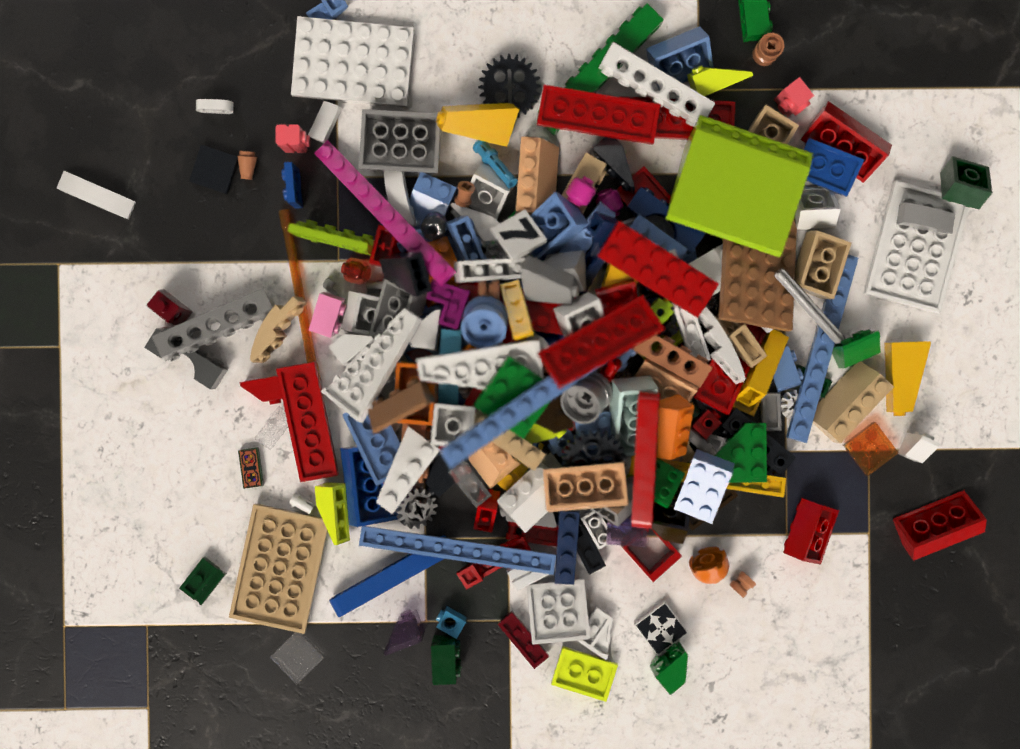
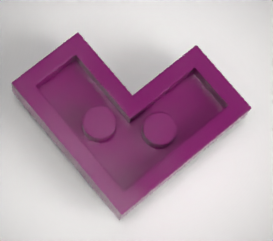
M432 279V291L427 293L426 299L444 305L438 324L459 330L464 309L467 306L471 292L449 284L441 286L436 280Z

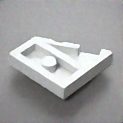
M596 606L588 618L591 639L577 641L607 660L613 617Z

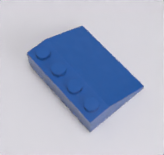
M358 447L340 448L343 477L346 486L349 525L361 527L398 520L396 511L391 514L376 503L384 484L375 485Z

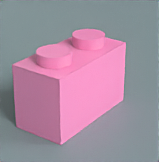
M327 292L320 293L309 331L330 338L338 334L341 328L339 320L341 315L344 316L347 306L345 305L346 299Z

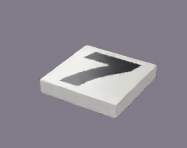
M526 210L491 228V232L512 262L547 243L546 237Z

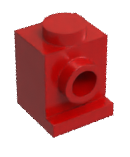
M704 409L691 422V427L707 440L722 424L719 421L721 417L713 409L711 411ZM706 420L711 421V425L709 427L705 425Z

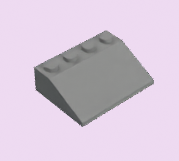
M362 109L359 169L438 173L442 130L437 126L436 122L438 113Z

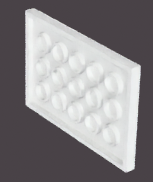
M297 16L291 95L294 97L407 107L414 28Z
M899 181L893 182L863 294L934 313H941L969 207L942 199V193ZM912 203L955 214L953 233L948 234L914 229L911 226L896 224L899 205Z

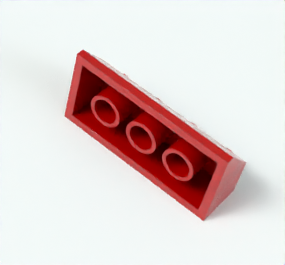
M829 101L817 114L800 139L807 143L810 138L864 159L856 177L863 183L889 156L892 144Z
M964 490L893 518L902 545L913 561L984 533L987 521Z

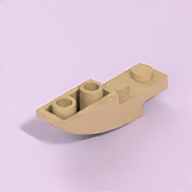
M293 296L284 306L275 305L271 309L255 337L250 355L251 362H266L271 357L270 354L283 344V340L287 337L283 330L290 326L295 316L303 312L307 304L304 298Z

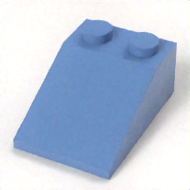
M420 172L409 202L413 207L416 226H413V228L422 229L425 234L429 235L427 236V241L430 242L437 239L445 221L440 215L442 214L446 219L451 208L450 204L453 203L458 190L455 186ZM436 212H437V214H438V215H436V216L430 215V213H436Z

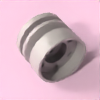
M594 371L562 393V409L575 422L582 424L594 422L610 403L613 396L612 386L602 374Z

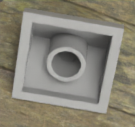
M585 251L555 253L546 256L544 263L574 275L576 285H579V292L586 291Z

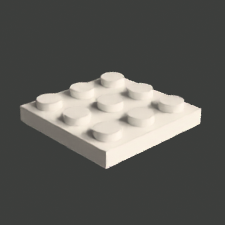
M584 579L574 580V585L555 584V582L527 586L532 645L591 639Z

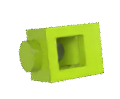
M657 298L650 305L662 324L674 313L671 310L673 305L666 298L663 300ZM658 309L663 310L662 316L657 315Z

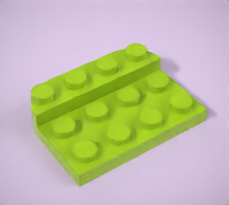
M307 219L306 222H296V225L289 223L288 232L296 237L371 256L374 244V237L371 235L363 234L360 237L356 236L354 231L344 229L343 232L337 231L335 226L327 224L324 227L317 226L318 222Z

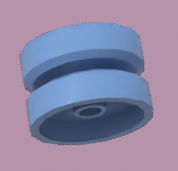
M489 296L476 297L468 302L464 309L461 328L464 339L477 348L496 346L501 343L506 335L508 317L506 307L501 301Z

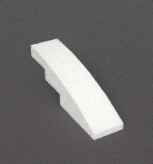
M705 307L698 320L707 329L703 334L704 338L715 349L710 356L735 384L745 381L746 378L740 360L730 339L717 319Z

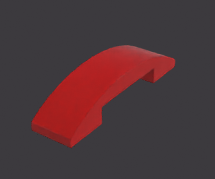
M523 536L499 545L531 550ZM470 562L456 574L467 590L483 581V577L502 567Z

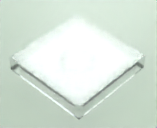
M295 632L270 658L297 685L325 658V655L304 634Z

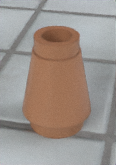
M239 151V156L237 157L241 179L253 180L257 161L255 152Z

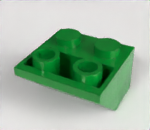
M870 329L860 330L853 333V337L844 338L841 343L835 344L832 354L838 368H847L881 353L879 331H871Z
M678 641L666 649L662 656L655 657L651 662L650 668L655 678L670 695L686 683L688 654Z

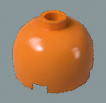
M719 547L703 548L698 551L699 555L695 558L693 555L690 557L689 567L691 572L702 583L716 584L728 574V557L725 550L721 551Z

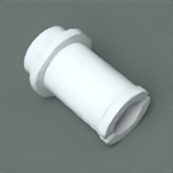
M295 493L289 502L292 504V507L296 506L308 514L311 513L315 506V503L303 498L300 493Z

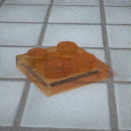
M872 422L843 444L844 448L866 476L872 474L899 453L876 422Z

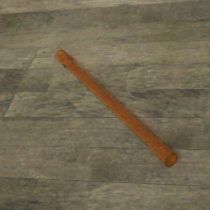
M290 209L279 210L294 295L305 300L294 235L288 232L289 223L293 224ZM305 305L303 312L298 317L306 361L308 363L316 361L312 333L309 331L310 322L307 306ZM316 361L317 369H318V374H319V379H320V381H321L320 372H319V366H318V363H317V361Z

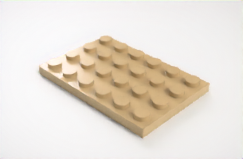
M256 503L253 504L229 618L305 634L328 533L321 517Z

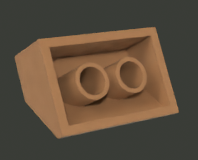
M415 379L406 384L408 388L401 391L398 388L389 393L390 398L385 401L383 398H380L371 403L373 407L368 409V415L374 434L436 401L425 381L421 380L418 382Z

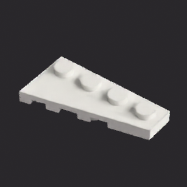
M410 426L407 427L376 501L377 504L391 514L394 513L439 452L437 446L431 445L429 440Z

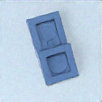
M321 0L322 3L306 12V15L310 18L335 20L348 8L345 0Z

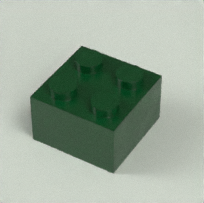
M952 156L940 172L942 199L948 202L958 203L979 210L992 194L990 169L988 166Z
M433 635L431 643L432 685L456 684L457 677H461V659L458 660L460 658L461 643L460 640L450 635Z

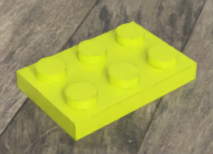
M562 646L551 685L607 702L618 664Z

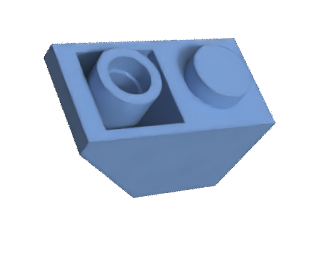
M789 346L785 347L773 377L778 392L801 385V380L804 379L801 369H796L794 363L797 361L794 350L790 351Z

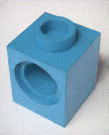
M447 606L444 611L440 610L436 621H438L436 628L457 639L466 623L467 617ZM453 618L455 620V624L448 625L446 624L445 619Z

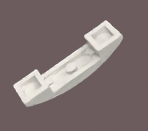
M384 170L388 202L412 227L416 226L414 210L409 202L404 171Z
M66 171L63 172L57 189L128 220L136 204L131 199Z

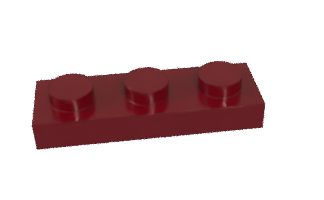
M513 611L497 623L534 669L549 657V654L540 644L532 645L531 632Z

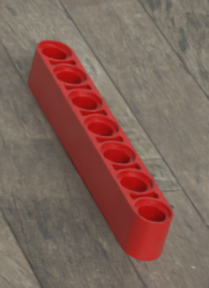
M639 391L631 520L632 527L648 529L653 527L660 393Z

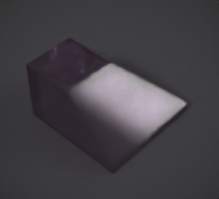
M407 610L400 614L401 616L398 618L384 650L385 656L422 642L425 630L417 610L413 612Z

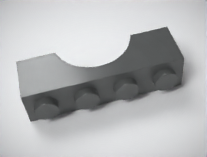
M156 328L152 336L169 328ZM151 336L144 348L161 358ZM176 339L174 346H180L183 339ZM200 348L193 353H183L194 365V380L209 389H216L228 369L223 367L224 363L216 358L212 360L207 357L208 353Z

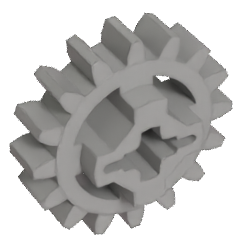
M413 486L412 491H409L395 510L398 514L396 517L404 526L407 525L410 529L413 526L419 529L420 524L427 526L426 521L433 520L430 517L431 514H436L433 508L437 507V504L434 502L436 498L420 486L418 490Z

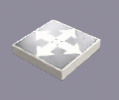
M665 601L634 623L657 656L688 633Z

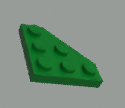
M744 423L739 428L740 430L714 456L735 463L728 483L767 482L766 423Z

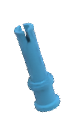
M477 140L473 145V151L482 157L483 163L491 166L508 188L514 187L518 180L498 158V152L489 146V142Z

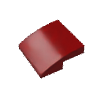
M633 279L594 289L596 297L600 299L604 316L638 298Z

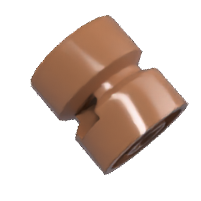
M776 33L765 34L753 49L754 61L761 66L773 64L784 50L782 37Z

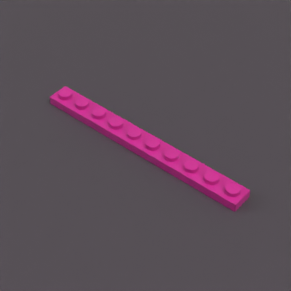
M328 140L314 153L408 252H422L427 272L441 286L456 273Z

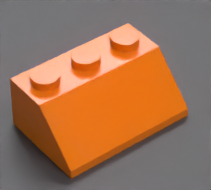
M680 394L660 400L657 458L672 460L686 455L694 405Z

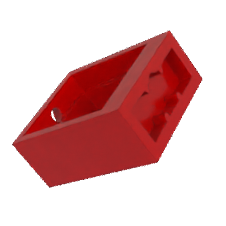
M636 527L637 529L632 534L628 533L622 538L620 545L654 582L676 563L682 555L669 541L663 540L654 531L670 551L648 569L628 547L648 529Z

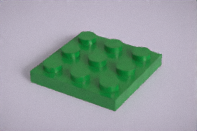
M508 355L473 406L489 416L543 380V378ZM550 402L509 430L524 439Z

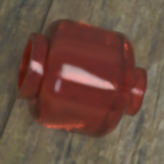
M349 258L346 263L342 264L341 273L347 282L361 285L371 277L372 269L366 260Z

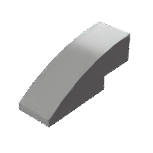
M903 203L899 205L896 224L911 226L914 229L952 234L955 214L928 206Z

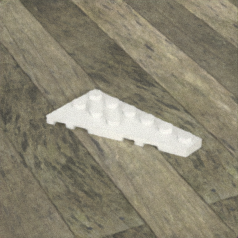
M404 308L388 324V328L382 334H378L374 338L375 341L370 346H366L346 366V370L340 376L336 375L332 379L333 382L328 387H324L321 392L356 421L363 423L368 415V409L372 408L371 403L375 402L422 319Z
M538 339L417 359L420 380L428 382L448 383L484 390L508 355L544 379L542 362L538 357V352H540Z

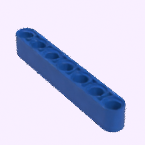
M410 553L329 599V602L336 615L341 617L444 558Z

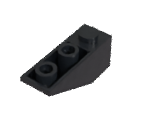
M604 137L592 148L593 157L607 164V173L613 179L616 177L620 181V186L626 192L629 190L632 194H635V187L623 145L617 139Z

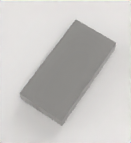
M767 392L766 396L761 399L760 420L761 423H766V431H782L780 392Z

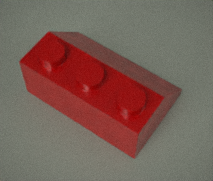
M801 498L796 508L795 519L790 525L789 537L784 543L783 553L804 562L821 565L839 510Z

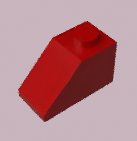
M278 376L240 382L242 388L262 402L269 401L270 405L281 403L282 395Z
M481 488L473 529L492 533L500 491Z

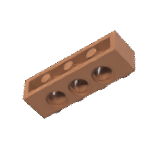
M655 335L632 348L635 352L699 388L712 369L707 364L708 359L699 354L697 357L691 355L692 350L683 345L680 348L675 346L674 343L676 341L666 335L664 338ZM658 341V348L651 350L652 343ZM671 351H675V356L672 359H668V354ZM691 360V366L685 369V363Z

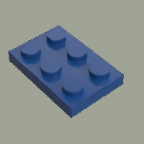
M809 138L804 150L813 153L806 181L847 197L864 159Z

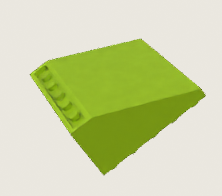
M699 115L684 147L665 219L780 257L783 253L810 171L813 153Z

